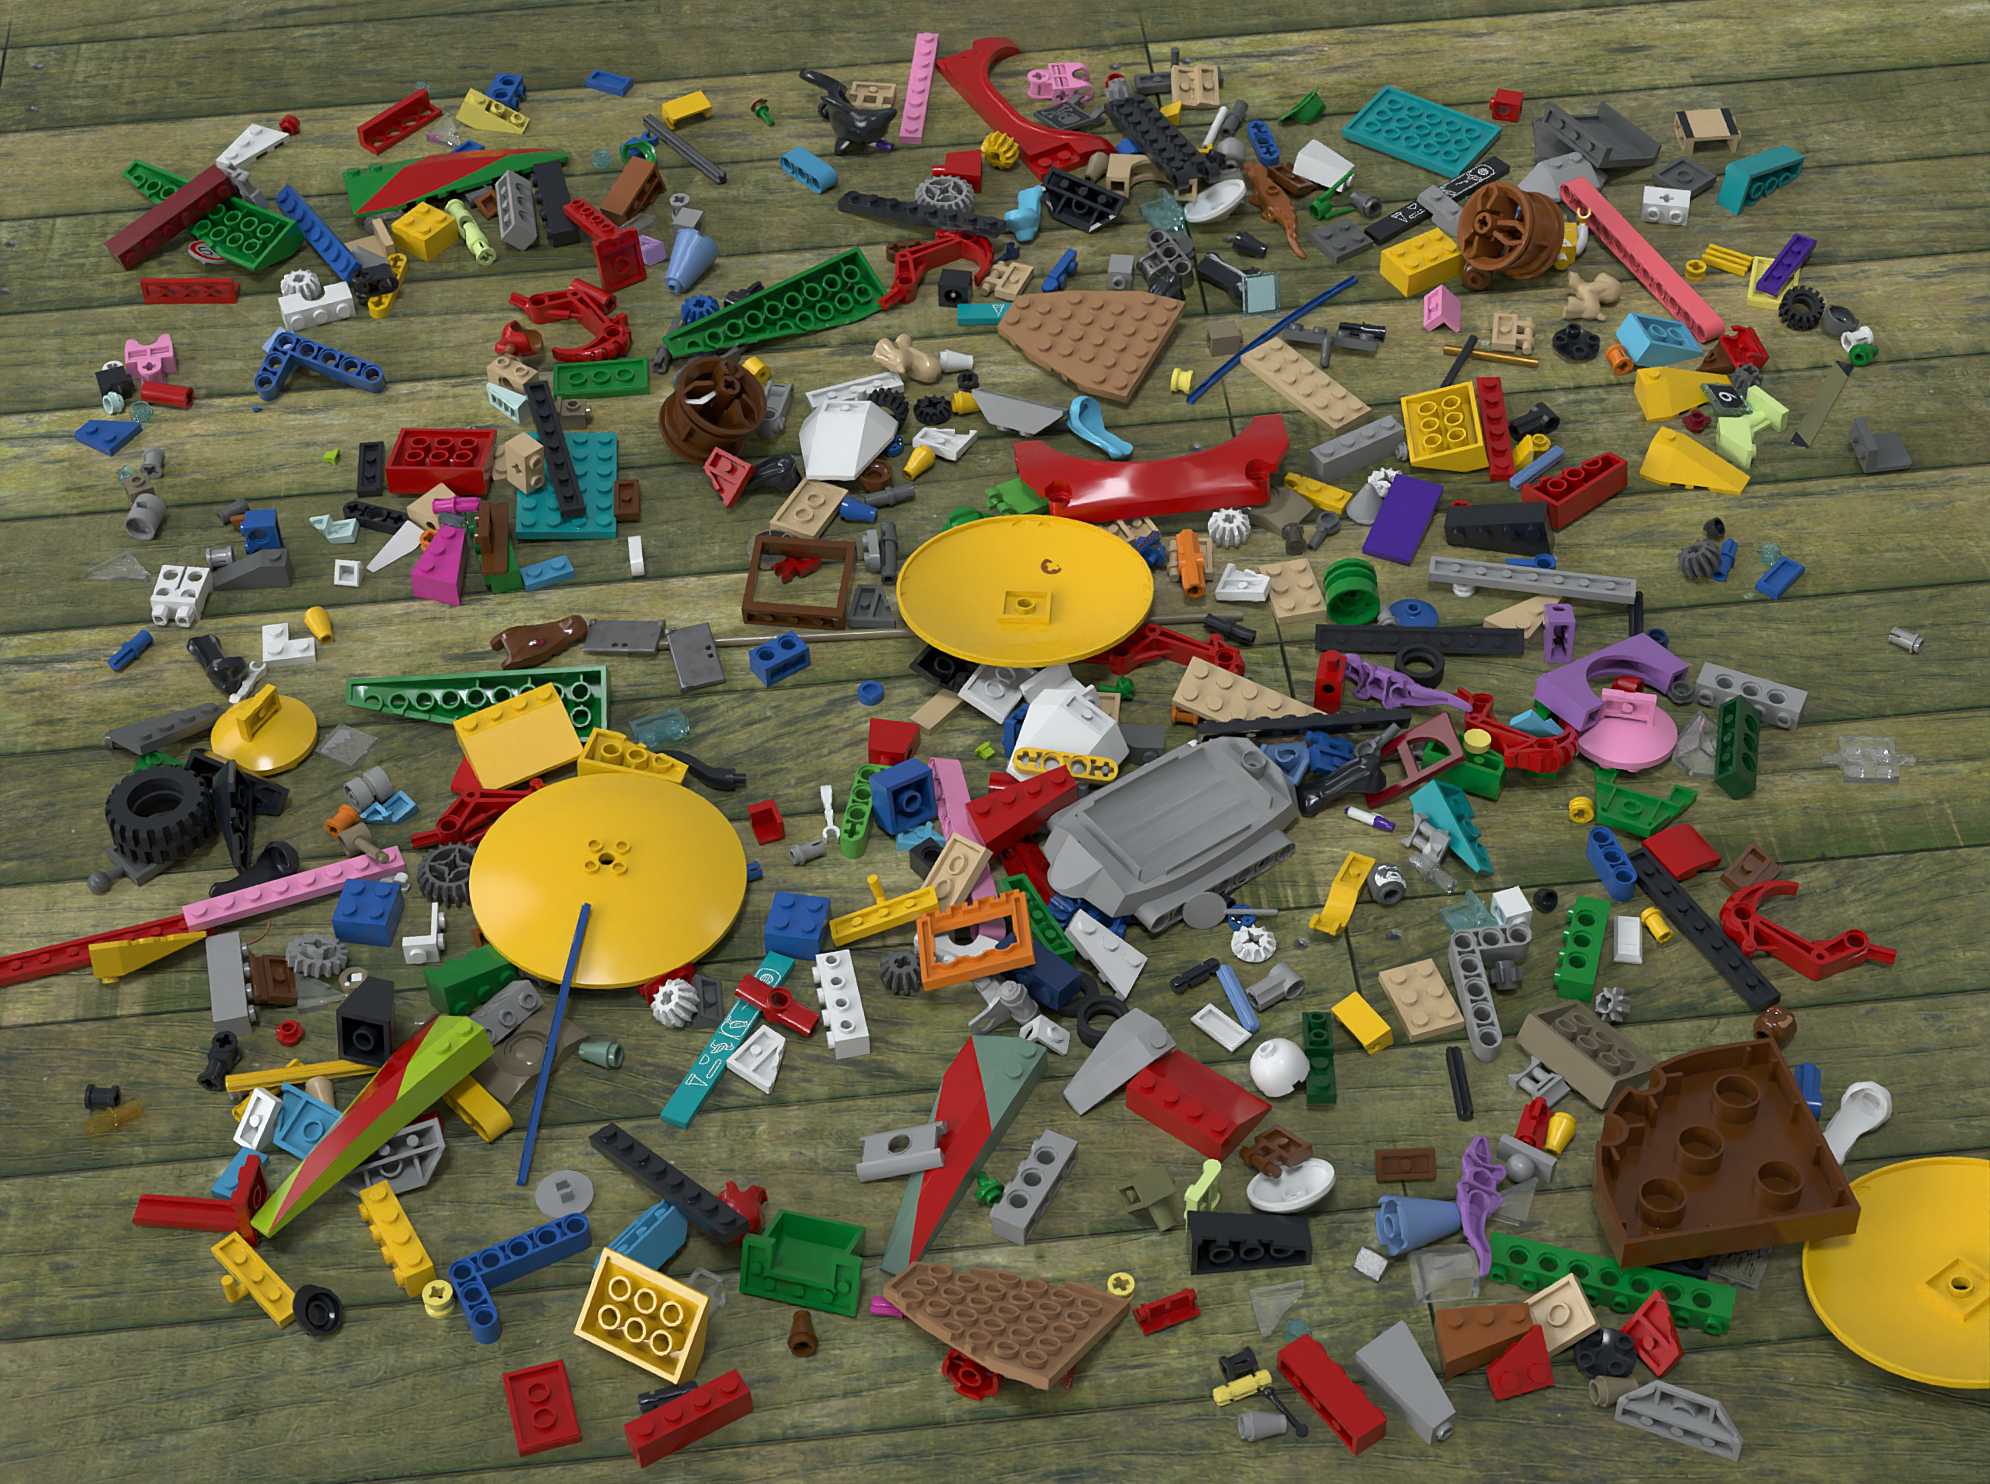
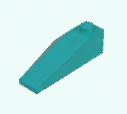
M1433 779L1409 797L1414 806L1412 807L1413 813L1423 812L1429 817L1427 823L1437 830H1448L1450 832L1449 837L1452 839L1448 846L1477 873L1489 876L1495 873L1487 849L1478 841L1481 832L1477 826L1472 824L1471 819L1475 817V814L1461 787Z

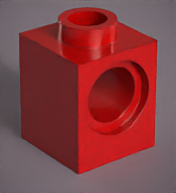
M1498 88L1495 97L1491 96L1489 110H1493L1492 119L1518 123L1522 112L1524 92Z

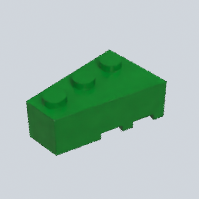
M491 944L466 952V957L460 960L448 959L442 967L436 969L427 967L423 969L431 1006L440 1014L447 1013L448 1016L468 1015L470 1011L483 1002L490 1000L493 995L519 978L517 966L497 952Z

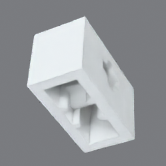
M1645 186L1640 221L1686 226L1691 191Z

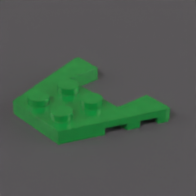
M1597 762L1595 764L1596 822L1608 827L1649 838L1697 800L1698 791L1676 784L1667 800L1616 785L1615 782L1619 776L1620 769H1604Z

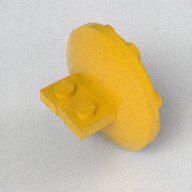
M267 684L254 697L233 705L218 718L212 729L211 745L213 752L229 760L235 759L239 765L261 776L272 775L297 767L298 763L314 748L318 737V727L315 716L307 705L295 698L278 695L277 688Z

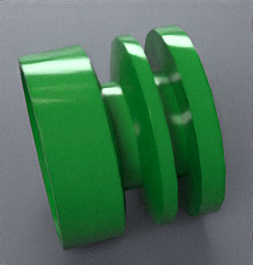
M1345 558L1336 561L1327 568L1323 575L1324 594L1326 595V611L1329 618L1340 625H1364L1373 620L1380 611V596L1377 574L1374 567L1365 560Z

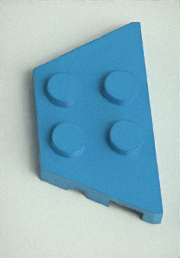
M284 1081L281 1091L284 1092L283 1103L277 1115L278 1126L275 1129L273 1143L303 1160L341 1116L342 1112Z

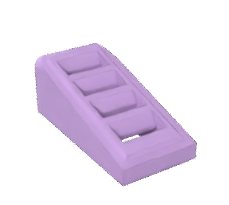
M638 233L644 264L652 266L666 259L667 255L663 242Z

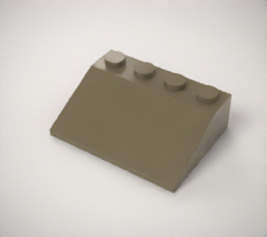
M1577 999L1530 1012L1515 1039L1527 1054L1539 1059L1550 1072L1563 1076V1079L1570 1088L1579 1091L1588 1098L1591 1105L1600 1109L1610 1107L1614 1099L1627 1085L1638 1089L1650 1079L1651 1068L1659 1063Z

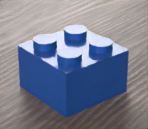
M915 757L869 776L875 823L890 834H897L938 816L932 769Z
M347 878L331 920L336 939H339V942L391 947L405 908L401 885Z
M776 891L763 933L766 955L769 951L793 959L816 961V955L823 954L830 930L829 921L832 920L830 898Z

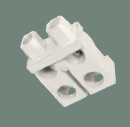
M162 566L154 593L150 599L153 609L152 618L155 625H165L168 619H175L180 627H190L193 620L200 621L206 597L214 589L210 568L187 567L186 570L185 566ZM169 573H176L178 576L175 579H171ZM194 575H201L202 578L199 581H195Z

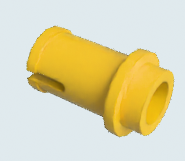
M1650 907L1642 912L1641 923L1649 928L1658 943H1665L1672 938L1673 931L1670 930L1662 919L1661 911Z

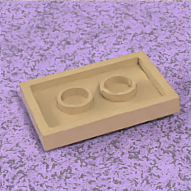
M805 476L770 521V529H780L798 538L818 539L841 509L844 497L849 498V490L815 479H807Z
M1307 558L1258 566V574L1268 576L1271 579L1272 587L1267 598L1278 625L1328 616L1326 603Z
M953 832L920 889L934 885L942 913L946 912V907L964 903L993 852Z
M1432 958L1379 972L1378 980L1410 1042L1464 1028L1465 1020Z

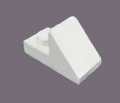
M255 1088L233 1140L259 1152L274 1139L275 1129L278 1126L276 1117L283 1101L264 1088Z

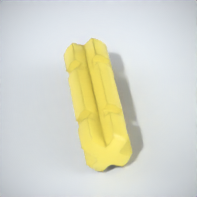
M1267 1369L1255 1372L1254 1377L1250 1374L1228 1383V1387L1222 1385L1213 1390V1398L1218 1406L1231 1403L1230 1399L1236 1401L1256 1393L1258 1388L1263 1390L1266 1386H1272V1377Z

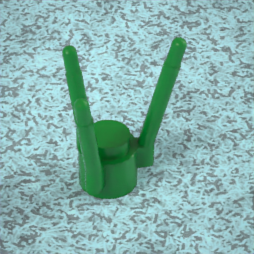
M1349 171L1329 190L1319 196L1317 200L1309 204L1308 209L1313 218L1320 219L1323 217L1325 220H1328L1331 217L1355 211V207L1330 211L1332 209L1330 198L1337 193L1336 189L1353 175L1352 171Z

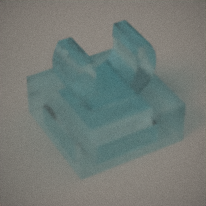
M441 512L438 517L440 527L443 524L465 529L466 537L468 536L467 524L469 520L467 512H464L462 516Z

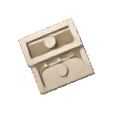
M1197 64L1194 68L1173 65L1171 68L1172 103L1181 100L1182 109H1210L1220 106L1218 67Z
M1148 516L1092 522L1094 526L1120 537L1134 549L1135 541L1140 536L1147 537L1152 530L1159 531Z

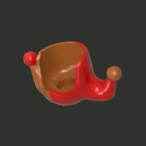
M517 320L511 321L503 328L501 340L495 344V352L498 355L507 353L515 357L536 355L540 353L543 346L542 334L535 329L523 327Z

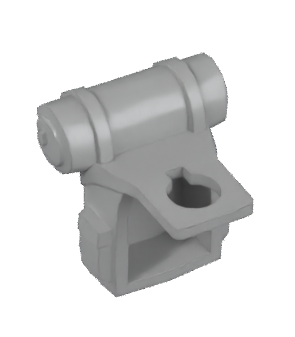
M1000 973L971 980L989 1004L987 1009L968 1023L975 1035H985L997 1025L1011 1018L1024 1026L1040 1015L1039 1005L1034 999L1030 998L1028 990L1023 984L1007 981ZM991 1018L986 1026L978 1028L981 1021Z

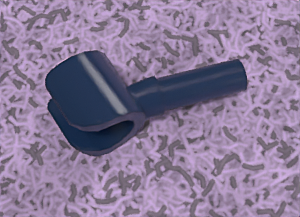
M1015 242L1007 243L1006 253L996 259L993 265L999 261L1004 262L1008 259H1018L1020 246L1014 248Z

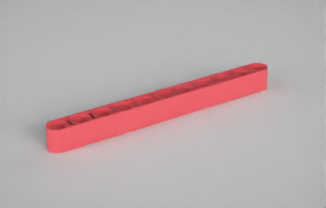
M1578 177L1560 185L1559 191L1564 202L1576 214L1580 207L1581 216H1587L1588 208H1590L1591 215L1586 225L1678 321L1685 323L1698 342L1704 343L1725 333L1724 322L1717 313L1586 178Z

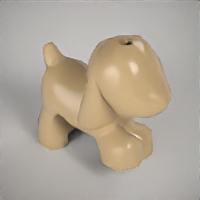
M1569 271L1567 276L1568 287L1572 288V294H1576V297H1568V305L1563 308V318L1606 320V317L1601 312L1600 303L1615 302L1621 295V283L1605 272L1599 273L1594 281L1590 283L1580 279L1578 273Z
M906 333L901 334L896 339L895 343L899 346V349H896L888 338H883L877 343L871 357L872 361L886 367L893 373H905L915 380L926 383L935 382L941 375L942 368L938 359L915 347H911L912 339Z

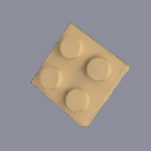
M1570 1273L1525 1301L1529 1304L1533 1325L1540 1324L1542 1326L1549 1358L1601 1328L1577 1276L1573 1273Z

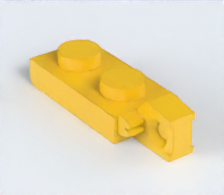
M1288 473L1284 478V487H1291L1311 505L1335 512L1338 515H1342L1347 504L1353 498V494L1311 478H1301L1298 474Z

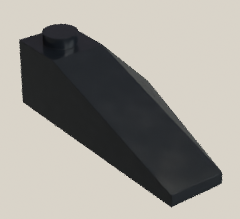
M930 644L909 665L911 670L929 683L959 694L962 687L979 667L975 662L952 656Z
M204 748L191 749L185 768L188 771H194L204 779L208 790L213 787V777L229 759ZM239 765L254 786L252 813L281 815L290 790Z
M232 759L213 777V787L210 788L209 793L233 866L241 874L250 868L254 786L236 760Z

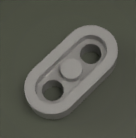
M866 530V535H862L863 550H868V552L864 553L865 568L870 567L871 572H880L877 530Z

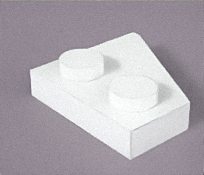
M923 428L913 438L912 447L916 448L925 445L936 455L956 461L977 440V431L970 430L968 435L955 434V429Z
M763 1024L726 1060L727 1068L767 1094H770L773 1090L784 1054L786 1039Z

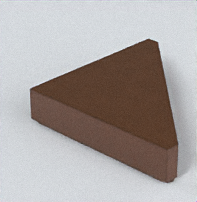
M1718 340L1717 345L1714 349L1710 350L1701 366L1695 371L1726 375L1734 373L1736 368L1720 340Z

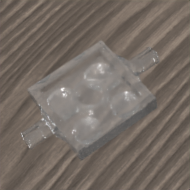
M1839 736L1837 742L1838 753L1822 752L1821 755L1822 764L1839 765L1842 771L1843 783L1898 784L1900 778L1899 765L1915 766L1916 764L1915 754L1898 753L1894 746L1893 737Z

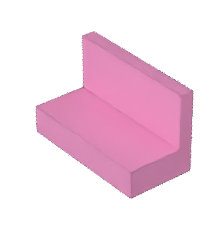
M1440 285L1424 296L1423 326L1429 332L1442 323L1447 324L1456 333L1460 331L1461 301L1445 286Z

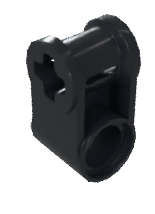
M387 263L359 268L351 274L352 280L355 282L354 295L358 299H369L374 296L389 294L397 290L399 286V281L392 266Z

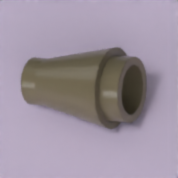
M1096 152L1091 155L1083 179L1095 183L1108 170L1109 157L1102 152Z
M1597 1376L1596 1379L1591 1380L1589 1383L1591 1401L1594 1405L1602 1407L1617 1403L1619 1397L1639 1389L1635 1378Z

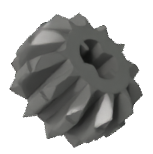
M1708 538L1702 541L1697 539L1696 542L1689 543V546L1681 549V553L1677 556L1679 567L1686 577H1690L1692 580L1698 577L1703 579L1704 576L1711 575L1712 571L1719 569V565L1723 562L1721 551L1714 541H1710Z
M899 948L897 953L889 951L887 957L882 958L879 976L886 990L892 989L895 995L899 991H903L906 996L909 990L918 992L919 985H923L919 953L914 954L912 948L906 952Z

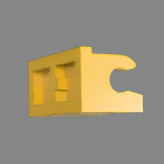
M700 90L663 103L662 120L670 130L675 129L673 124L683 118H688L701 112L706 118L710 117L709 111H712V106Z
M1356 991L1331 1008V1012L1336 1016V1019L1352 1032L1371 1056L1394 1043L1391 1028Z

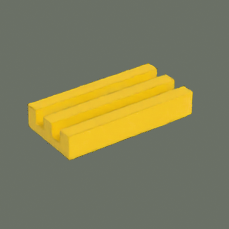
M1710 243L1708 249L1705 250V254L1701 256V261L1706 265L1745 276L1753 264L1754 257Z

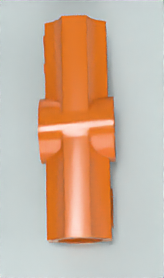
M1184 529L1176 535L1178 576L1182 578L1184 595L1190 599H1199L1200 596L1206 594L1203 552H1200L1197 533H1194L1191 529Z

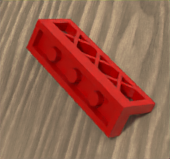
M421 88L357 127L360 146L378 156L443 116L442 110L430 103L428 90ZM427 111L431 112L429 115H422ZM409 122H416L413 125H406ZM394 132H400L397 135H390ZM384 142V143H382L381 145H379V146H377V147H376L375 145H373V144H375V143Z
M141 278L140 280L145 304H237L241 290L239 282H234L233 278Z
M1027 834L1016 841L1017 845L1008 851L1006 849L1002 850L997 856L1010 877L1025 873L1044 903L1048 905L1051 901L1050 897H1054L1056 891L1048 882L1047 872L1050 864L1032 835Z

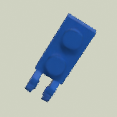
M1068 249L1042 283V293L1057 292L1059 288H1064L1068 277L1071 274L1074 275L1077 270V251Z

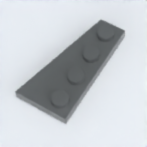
M205 703L194 708L109 730L110 740L142 756L214 726L218 718L227 710L214 703Z

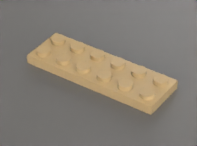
M1278 337L1241 355L1240 363L1334 436L1371 417L1372 409Z
M1195 656L1192 657L1171 703L1207 720H1215L1217 723L1228 722L1235 718H1241L1244 721L1255 720L1262 716L1273 719L1289 714L1300 717L1316 712L1328 715L1325 712ZM1291 737L1256 741L1265 745L1302 742L1306 741L1305 737ZM1307 741V748H1310L1313 743Z

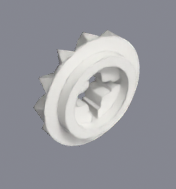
M1381 467L1380 471H1373L1372 475L1368 478V483L1373 484L1380 497L1385 498L1391 485L1384 480L1393 482L1396 473L1402 475L1401 470L1393 471L1392 467L1389 470Z
M1253 924L1250 928L1242 926L1239 932H1234L1231 948L1234 954L1244 961L1261 962L1273 955L1276 949V940L1274 939L1273 932H1267L1265 926L1256 928ZM1249 938L1254 941L1259 940L1258 945H1255L1253 942L1249 943Z

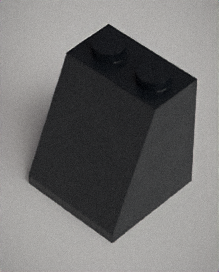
M368 976L336 1009L339 1059L382 1068L394 1054L396 1042L394 981Z

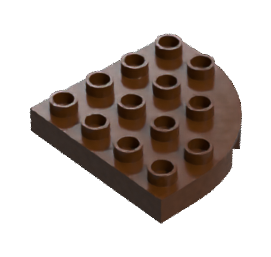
M1774 1037L1696 1049L1658 1063L1651 1068L1648 1089L1643 1091L1627 1085L1614 1099L1605 1114L1602 1137L1596 1143L1592 1169V1192L1599 1220L1620 1269L1646 1267L1658 1263L1705 1258L1711 1255L1764 1249L1777 1245L1810 1240L1818 1241L1830 1237L1856 1234L1861 1207Z

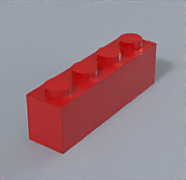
M1306 1333L1278 1351L1277 1370L1355 1456L1385 1437L1387 1418L1382 1409L1374 1406L1367 1399L1362 1387L1354 1384L1347 1377L1344 1368L1338 1362H1333L1319 1341H1314Z
M735 1368L625 1424L624 1430L627 1446L641 1469L752 1413L751 1391Z

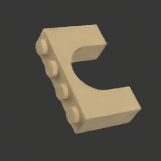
M1110 154L1106 176V189L1129 198L1130 187L1137 182L1160 180L1171 184L1145 155ZM1199 177L1189 179V187L1186 189L1175 190L1174 188V200L1197 201Z

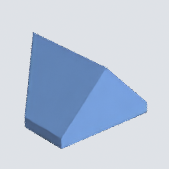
M1307 741L1272 745L1262 743L1260 750L1297 787L1310 763Z

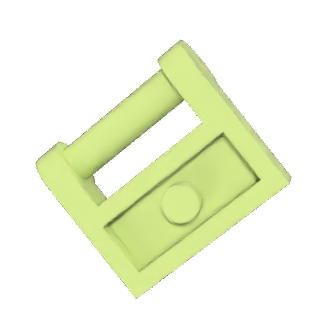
M1209 1159L1204 1162L1203 1175L1195 1185L1191 1184L1186 1191L1184 1197L1186 1201L1184 1213L1186 1233L1187 1210L1215 1212L1220 1204L1217 1185L1221 1174V1164L1215 1159Z

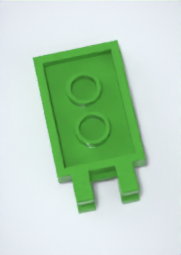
M1020 477L997 485V489L989 488L985 490V494L989 498V500L985 501V505L989 510L997 508L1001 512L997 516L1041 515L1050 511L1048 497L1040 498Z

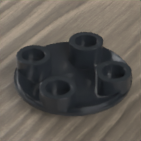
M1576 323L1568 324L1567 328L1556 332L1552 339V345L1556 352L1571 360L1590 359L1598 353L1600 348V337L1581 329V326Z
M1599 1328L1577 1341L1574 1346L1573 1354L1577 1367L1584 1375L1591 1379H1596L1597 1376L1625 1378L1631 1373L1636 1364L1637 1353L1633 1338L1629 1334L1615 1329Z

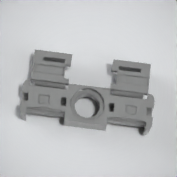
M229 162L222 169L230 182L239 187L240 193L243 196L241 200L264 209L270 206L261 190L251 185L248 180L251 176L249 172L240 168L236 170L232 162Z

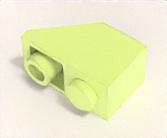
M1719 417L1715 435L1718 453L1742 468L1750 469L1751 459L1756 458V444H1752L1754 429L1750 428L1748 418Z

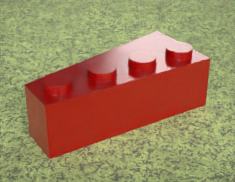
M1609 451L1583 461L1581 467L1565 468L1562 470V474L1553 478L1549 475L1540 478V483L1532 486L1530 483L1521 486V503L1548 502L1553 528L1559 530L1626 487L1628 482V461Z
M1065 764L965 803L968 824L979 845L993 852L988 863L996 859V854L1006 849L1008 851L1017 845L1016 841L1025 835H1032L1037 832L1038 827L1048 821L1053 814L1078 801L1077 785Z

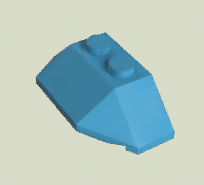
M662 1198L659 1204L652 1206L634 1220L607 1247L658 1271V1268L666 1260L672 1258L676 1254V1250L685 1242L689 1217ZM602 1252L597 1256L595 1264L593 1265L595 1271L600 1261Z

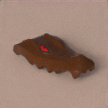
M571 615L559 621L508 628L493 637L490 645L494 651H499L503 647L506 648L509 657L501 663L503 671L517 670L524 666L540 665L544 660L548 662L552 654L559 656L561 650L568 649L569 642H574L578 637L586 639L588 626L582 616Z

